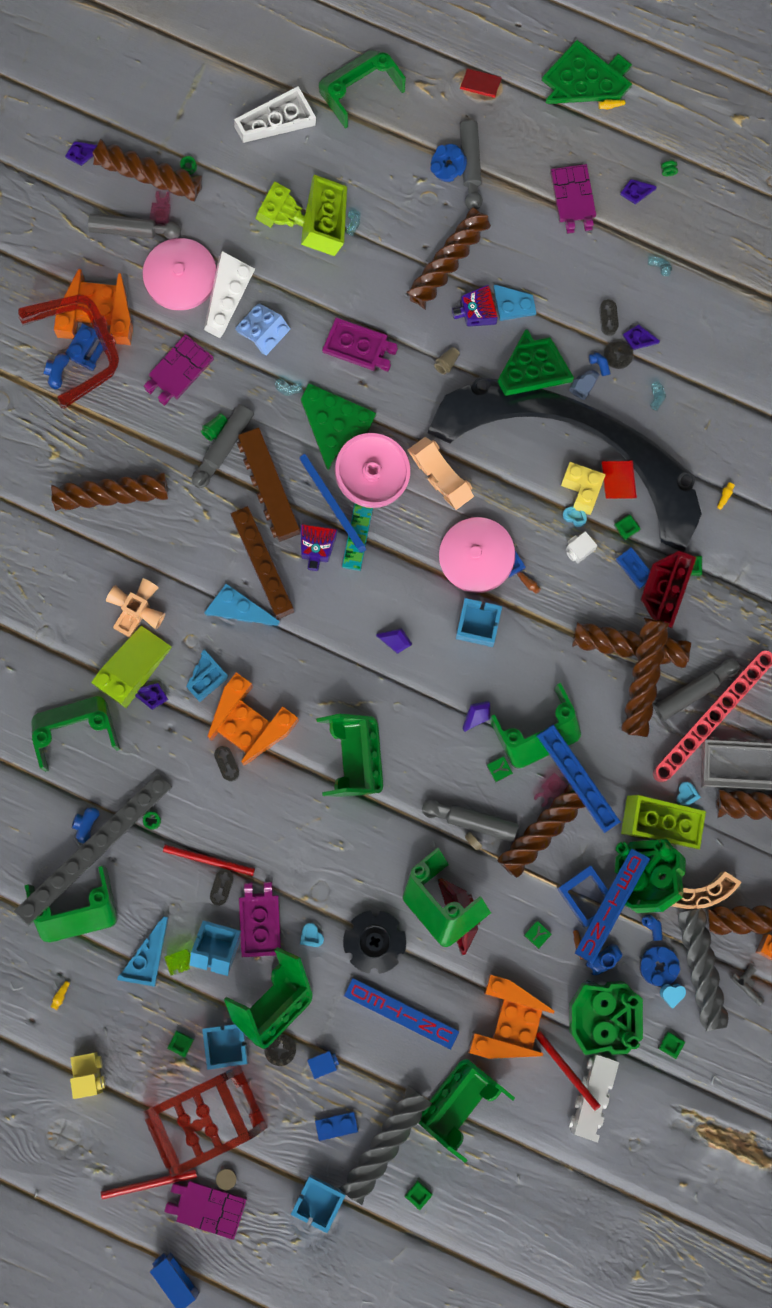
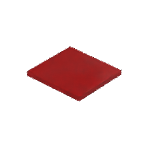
M467 68L460 89L495 98L502 77Z
M633 460L602 461L603 474H606L604 477L606 499L637 498Z

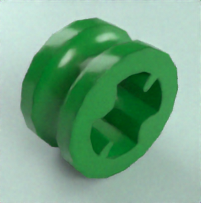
M185 156L181 159V169L186 170L190 175L194 174L197 170L195 159L191 156ZM189 163L192 167L188 169L185 164Z
M667 161L662 163V175L667 177L676 175L678 173V168H676L677 162Z
M148 812L143 817V825L150 830L157 829L161 824V818L155 812ZM152 815L156 816L154 819L157 820V823L149 826L147 818H151Z

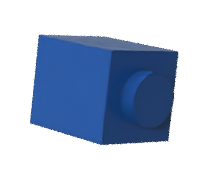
M331 1051L307 1060L314 1079L336 1071V1066L339 1065L336 1054H331Z

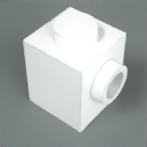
M585 531L579 537L575 535L567 542L569 545L566 548V554L572 561H576L579 564L596 550L597 544Z

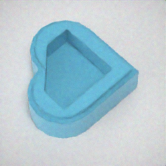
M573 506L566 508L563 512L564 520L572 522L577 527L584 526L587 521L586 513L575 510Z
M683 782L679 785V794L676 797L678 805L689 806L701 798L690 782Z
M307 923L303 927L300 944L312 947H319L323 944L324 937L318 932L317 926L313 923Z
M665 984L660 989V995L669 1007L673 1009L685 997L686 990L680 984L672 986Z

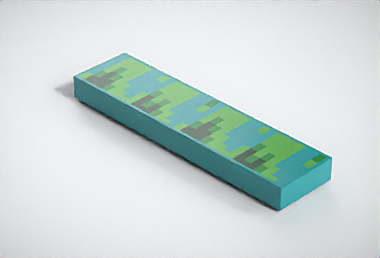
M355 503L351 525L366 547L373 508L363 507ZM348 536L342 568L361 571L364 552L359 553Z

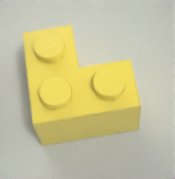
M569 462L561 486L578 492L573 506L575 510L584 511L586 514L591 515L606 474Z
M97 1052L70 1057L73 1078L70 1079L73 1099L103 1093V1088L106 1085L104 1076L100 1074V1068H102L101 1056H98Z

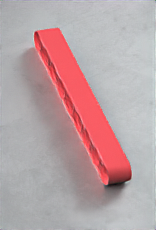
M760 652L653 770V777L656 781L666 782L767 672L772 666L771 652ZM760 657H765L768 660V664L763 665L760 662ZM748 670L755 673V679L748 677ZM735 684L743 687L742 693H738L735 690ZM723 698L729 699L730 707L723 705ZM710 712H715L718 715L717 721L711 720ZM697 726L704 727L705 735H700L697 732ZM685 740H690L692 742V749H687L685 747ZM672 754H677L680 757L679 763L672 761ZM659 768L666 769L667 777L664 778L659 775Z

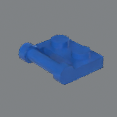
M82 324L65 354L75 363L94 371L97 360L106 345L110 344L111 338ZM96 340H100L90 359L85 360Z

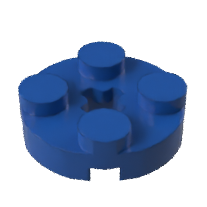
M440 145L432 157L431 172L441 181H454L453 178H456L458 175L461 176L465 171L467 158L463 150L457 145ZM451 160L452 164H448L446 167V162Z
M653 947L642 955L640 973L643 979L651 985L663 986L671 984L680 973L679 960L675 953L666 947ZM657 961L665 965L662 972L655 970Z

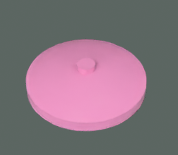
M186 238L170 239L157 245L147 256L143 266V281L147 292L159 305L171 310H188L199 306L211 295L216 264L211 253L200 243Z
M365 433L350 439L341 448L335 462V478L340 490L349 500L363 507L379 508L393 503L405 491L410 479V463L405 451L396 441L382 434Z
M482 517L468 518L455 524L444 536L439 550L440 566L447 579L457 588L471 593L487 592L500 586L510 575L515 563V547L507 530L496 521Z

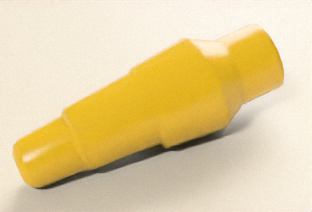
M606 99L598 102V108L606 110L625 105V100Z
M728 482L727 486L723 488L722 496L717 506L718 509L721 510L733 494L735 487L733 483Z
M65 981L53 997L51 1008L58 1010L59 1006L63 1004L70 982Z

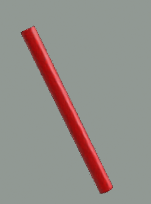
M166 844L163 848L165 853L253 876L255 872L254 868Z
M541 1031L538 1032L536 1039L594 1111L599 1109L601 1105L543 1033Z
M194 1169L101 1191V1198L103 1200L196 1178L197 1171Z

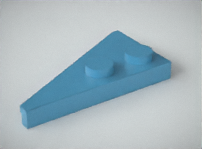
M228 584L224 585L204 612L207 616L236 619L237 621L263 623L270 626H278L280 624L279 620Z
M163 917L158 922L155 929L146 938L122 973L119 974L117 980L156 986L168 917Z

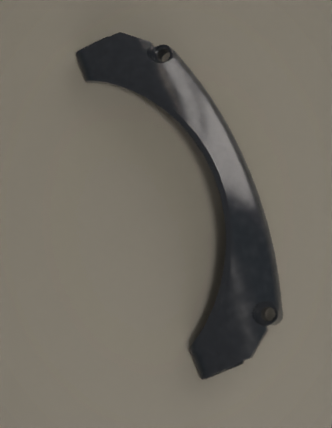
M485 377L475 379L472 386L466 385L446 394L440 403L429 427L428 434L449 444L465 432L478 426L514 417H540L559 420L583 428L600 437L614 447L626 460H633V468L640 476L654 503L660 525L661 543L681 552L686 550L702 515L696 490L693 489L695 478L691 472L669 453L632 427L594 407L546 389H537L505 396L498 384V379ZM481 380L487 384L484 391H480L477 388V384ZM685 475L690 476L692 482L687 486L681 483V478Z

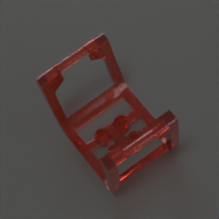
M74 295L21 307L18 310L22 326L48 317L81 310L89 317L109 362L108 368L77 387L57 396V402L61 409L67 408L112 378L119 362L118 352L115 348L116 341L112 333L109 334L107 330L108 324L105 317L100 315L93 300L83 295Z
M240 1065L141 1112L165 1168L171 1177L188 1171L251 1140L268 1128ZM229 1079L233 1081L236 1088H242L252 1113L248 1115L252 1127L247 1130L226 1083ZM215 1086L238 1135L223 1144L218 1135L219 1128L217 1124L213 1123L210 1116V1107L204 1103L200 1094ZM192 1097L197 1106L196 1114L201 1118L194 1120L193 1123H191V1116L185 1112L182 1106V1102ZM173 1106L178 1115L177 1123L185 1132L186 1143L192 1147L196 1156L181 1164L159 1116V1113ZM203 1127H205V1134L211 1138L214 1148L204 1153L199 1144L200 1137L195 1132L202 1130Z

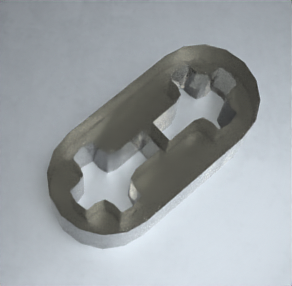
M607 299L601 303L599 308L602 332L607 336H611L617 332L619 327L616 303L613 300ZM606 305L611 308L610 315L607 314ZM608 320H610L611 326H614L612 330H609V327H605L608 324Z
M220 746L214 753L220 772L226 781H236L240 772L233 754L228 747ZM221 750L229 753L226 755L228 760L226 763H224L222 758H218L221 755ZM228 765H230V768L232 770H236V772L233 773V778H231L229 775H225L228 772L226 767Z
M228 869L220 870L216 874L210 900L216 906L224 905L229 898L234 876ZM228 873L230 881H226L223 887L221 886L222 879H220V875ZM221 888L223 889L222 896H224V900H220L218 903L216 898H214V894H218Z

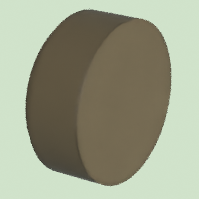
M471 832L465 835V839L475 850H479L482 847V844Z
M228 1168L221 1170L216 1177L218 1187L223 1190L233 1188L237 1181L235 1172Z

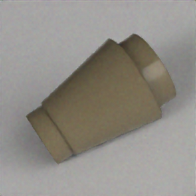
M451 347L436 359L435 369L443 375L449 373L460 352L456 348Z

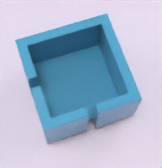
M465 598L456 639L493 647L502 606L485 602L484 610H481V601Z
M203 920L191 951L190 966L204 970L210 967L211 972L228 976L239 946L241 931Z
M235 1024L225 1025V1030H223L222 1026L202 1029L207 1070L249 1063L247 1045L242 1044V1042L246 1041V1035Z
M310 1174L302 1189V1195L299 1196L291 1215L306 1223L309 1217L313 1218L312 1226L328 1233L346 1194Z

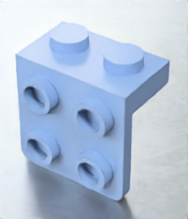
M257 304L240 321L235 330L237 333L253 341L260 352L267 356L289 332L290 327L280 314L262 304Z

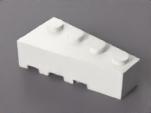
M299 86L234 119V127L243 143L312 127L316 124V116Z
M223 251L218 258L204 326L205 331L218 338H221L255 271V268Z
M596 1054L593 1057H589L586 1067L589 1069L588 1075L583 1077L582 1083L601 1106L594 1111L582 1095L577 1096L574 1106L577 1108L576 1114L571 1116L568 1126L571 1128L570 1132L574 1135L598 1143L600 1135L596 1134L597 1128L600 1129L603 1125L604 1113H602V1110L608 1106L610 1099L608 1090L613 1088L619 1062Z

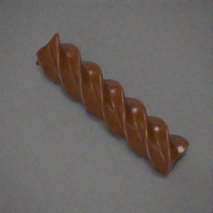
M101 139L93 150V165H101L109 171H118L123 176L135 178L145 184H152L161 190H169L177 196H185L195 202L198 193L202 190L201 175L191 177L184 169L174 171L168 163L157 165L151 157L140 159L138 154L132 150L123 153L118 145L106 146Z
M475 208L468 212L466 219L457 226L455 233L446 240L444 247L435 254L433 261L425 267L422 275L414 281L411 289L407 291L411 302L418 304L426 310V301L436 298L437 287L447 284L448 273L455 272L459 268V259L466 258L469 255L470 245L477 244L480 241V231L488 230L491 227L488 215L480 213Z
M159 473L154 477L140 475L135 480L130 477H121L116 482L112 479H103L97 484L93 481H84L79 485L74 483H65L60 487L51 485V501L54 504L55 511L61 508L73 510L80 506L92 508L99 504L111 506L117 502L130 504L136 500L149 502L155 498L168 500V484L165 473Z
M644 618L646 624L640 630L642 643L636 650L638 662L632 670L635 681L629 687L631 700L625 707V713L628 718L623 722L621 729L628 735L648 737L649 721L653 715L652 703L657 695L656 684L661 674L660 664L664 659L663 646L668 639L667 627L670 623L664 622V620Z
M577 622L572 647L579 646L586 651L597 649L603 654L616 652L624 658L631 656L637 658L636 650L642 641L640 634L638 635L630 630L618 631L612 627L599 628L591 623L581 625ZM668 637L667 642L663 646L664 659L661 664L672 662L677 667L685 668L687 662H689L691 642L686 640L675 641Z
M570 784L562 795L553 800L550 808L544 810L539 815L537 822L529 825L524 835L512 843L510 850L505 851L498 858V863L511 876L519 877L523 873L525 865L531 864L536 860L538 851L546 849L550 845L552 837L561 834L565 823L573 821L577 817L578 809L585 807Z
M719 790L718 799L716 800L717 818L728 814L734 819H740L747 815L753 820H760L765 816L772 820V794L766 795L761 792L747 794L742 791L728 793L724 790Z
M758 905L752 909L746 906H737L731 910L723 906L712 910L708 909L709 931L715 934L726 935L734 932L743 935L751 931L758 934H766L772 931V908L765 905Z

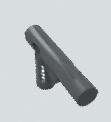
M750 965L741 976L735 972L730 978L752 1000L761 1006L765 1000L752 989L755 982L750 978L757 970ZM739 979H743L742 985L738 983Z

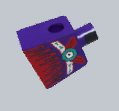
M489 285L463 295L460 302L461 307L452 308L453 318L459 319L464 317L468 327L497 324L498 317Z
M301 524L302 559L309 560L308 570L319 571L320 562L329 561L337 538L336 529Z

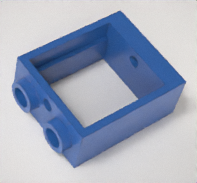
M592 866L587 867L557 888L584 928L590 926L595 915L587 920L567 891L591 876L603 895L606 896L609 890Z
M171 1252L167 1256L163 1253L154 1260L150 1273L175 1308H186L196 1300L200 1292Z

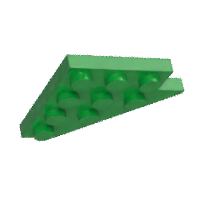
M578 40L542 77V81L554 90L547 97V104L604 101L606 99L620 100L632 87L630 81Z
M526 329L499 376L498 384L504 395L508 396L572 383L574 376L551 337L534 340L528 329Z
M310 383L301 398V403L327 470H330L341 448L350 439L369 432L376 413Z

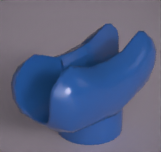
M60 353L56 355L54 361L47 360L43 374L49 376L48 384L53 389H59L62 385L63 369L69 362V357L66 354Z
M90 807L85 809L83 815H75L71 828L77 830L76 839L82 844L91 838L90 832L93 823L100 815L97 808Z
M610 944L599 952L593 964L587 961L586 966L592 969V975L597 976L613 968L622 958L623 954L616 944Z

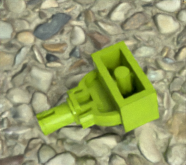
M274 181L255 219L272 228L273 224H287L290 227L297 224L303 227L305 215L301 212L302 207L298 206L294 198L289 195L291 190Z

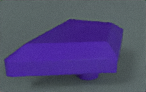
M74 141L65 157L82 166L93 157V150L97 145Z
M630 179L620 195L630 202L637 204L654 192L657 186Z
M640 325L623 334L632 350L660 343V340Z
M402 628L376 634V637L397 654L412 645V642Z
M158 683L141 687L138 694L136 693L135 695L152 710L169 700Z
M486 701L470 705L462 728L464 732L490 720V702Z

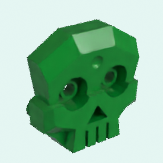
M668 839L632 841L629 844L625 842L622 844L620 842L617 844L616 851L619 855L615 859L616 874L620 871L631 849L650 858L649 864L645 867L625 904L626 907L636 913L664 912L683 898L682 877L685 875L686 859L671 845Z
M612 981L607 982L605 985L582 983L570 1001L569 1032L582 1053L589 1055L608 1051L612 1055L628 1054L631 1049L639 1048L640 1043L638 1042L643 1039V998L636 994L625 982ZM602 1000L607 1001L605 1006H601ZM622 1014L623 1023L617 1020V1018H619ZM603 1030H607L605 1036H601Z

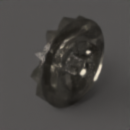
M614 340L606 346L604 357L607 359L610 367L623 369L632 362L633 349L629 343L623 342V340ZM619 348H621V353L624 355H621L620 358L617 360V354H615L614 352H617Z
M280 1034L269 1047L264 1049V1053L271 1064L285 1066L294 1059L296 1044L290 1036ZM283 1041V1048L289 1050V1052H283L279 1059L278 1052L272 1048L279 1047V1044Z

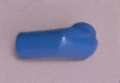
M598 352L589 355L590 364H598L602 376L611 374L608 361Z
M645 915L641 922L652 931L653 941L663 940L661 922L652 915Z

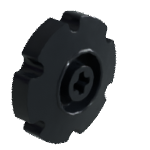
M366 911L351 920L353 929L345 930L343 937L345 953L353 955L350 963L365 973H370L373 968H376L379 974L393 969L399 963L396 956L404 954L406 950L405 931L397 930V925L400 922L394 916L384 911H380L377 916L372 915L371 911ZM371 937L380 939L377 948L374 945L370 946Z

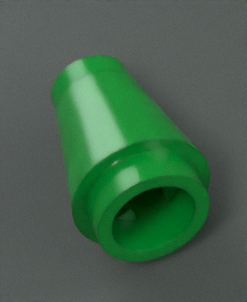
M219 413L202 426L201 434L207 440L213 441L228 421L227 418Z

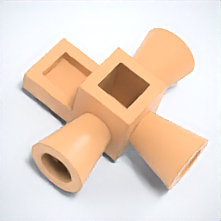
M142 578L137 594L135 595L130 592L127 595L116 585L113 586L106 598V602L121 606L123 611L113 628L130 638L143 618L157 630L164 620L165 613L149 608L150 605L147 600L159 587Z

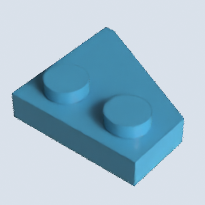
M493 285L500 321L536 315L533 295Z
M204 649L198 665L194 668L193 676L189 679L186 687L201 702L229 677Z

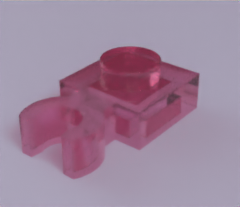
M157 191L155 194L157 203L152 202L150 219L155 220L156 223L167 224L171 211V206L168 204L170 201L169 192H166L165 198H160V193Z
M553 773L541 786L544 792L536 794L534 800L536 801L539 797H543L545 799V802L541 805L543 808L548 804L550 797L555 799L561 795L568 785Z

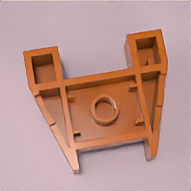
M78 269L56 312L54 332L57 338L74 339L77 334L78 322L110 325L109 336L113 344L131 345L133 324L121 273H118L116 285L84 282L85 278L82 270Z
M236 672L224 687L207 737L212 741L219 733L245 752L246 755L241 760V763L245 766L280 740L286 738L299 722V719L282 706L272 721L269 722L242 701L253 688L252 683Z
M489 975L484 994L503 999L493 1038L473 1033L468 1052L488 1059L543 1056L542 1052L532 1050L542 1011L552 1014L555 1011L512 981Z

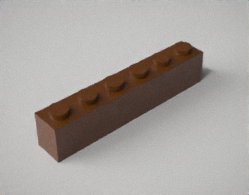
M256 428L238 435L239 442H236L240 453L244 452L246 457L243 459L247 470L251 469L253 474L250 476L253 487H258L259 492L256 494L260 504L264 503L266 507L263 512L266 520H271L273 526L270 527L273 537H277L279 542L300 535V529L260 429Z
M246 506L230 513L276 619L279 620L293 614V606L249 507Z

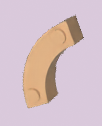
M424 437L410 447L408 452L419 469H422L427 476L429 475L427 480L435 490H439L444 496V500L457 510L474 497L471 492L472 486L467 480L461 479L438 451L440 449L438 444L434 440L431 441Z
M726 871L720 872L706 886L697 889L683 888V898L671 907L699 909L713 906L728 898L742 882Z

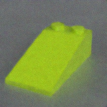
M315 174L313 175L303 223L301 245L332 256L338 253L344 244L347 186Z
M141 625L101 668L91 683L121 706L127 708L135 698L136 693L138 694L139 689L144 686L171 650L172 646Z
M630 795L626 799L621 834L646 840L668 839L672 845L700 849L706 811L645 796Z

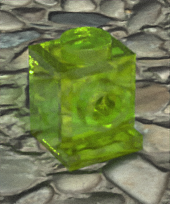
M189 949L164 957L170 976L176 975V970L179 973L190 970L191 952Z

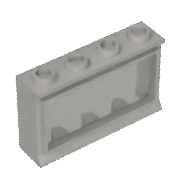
M707 737V740H704L702 743L701 788L772 790V740H765V743H759L757 739H746V742H740L738 738H727V741H721L719 737Z

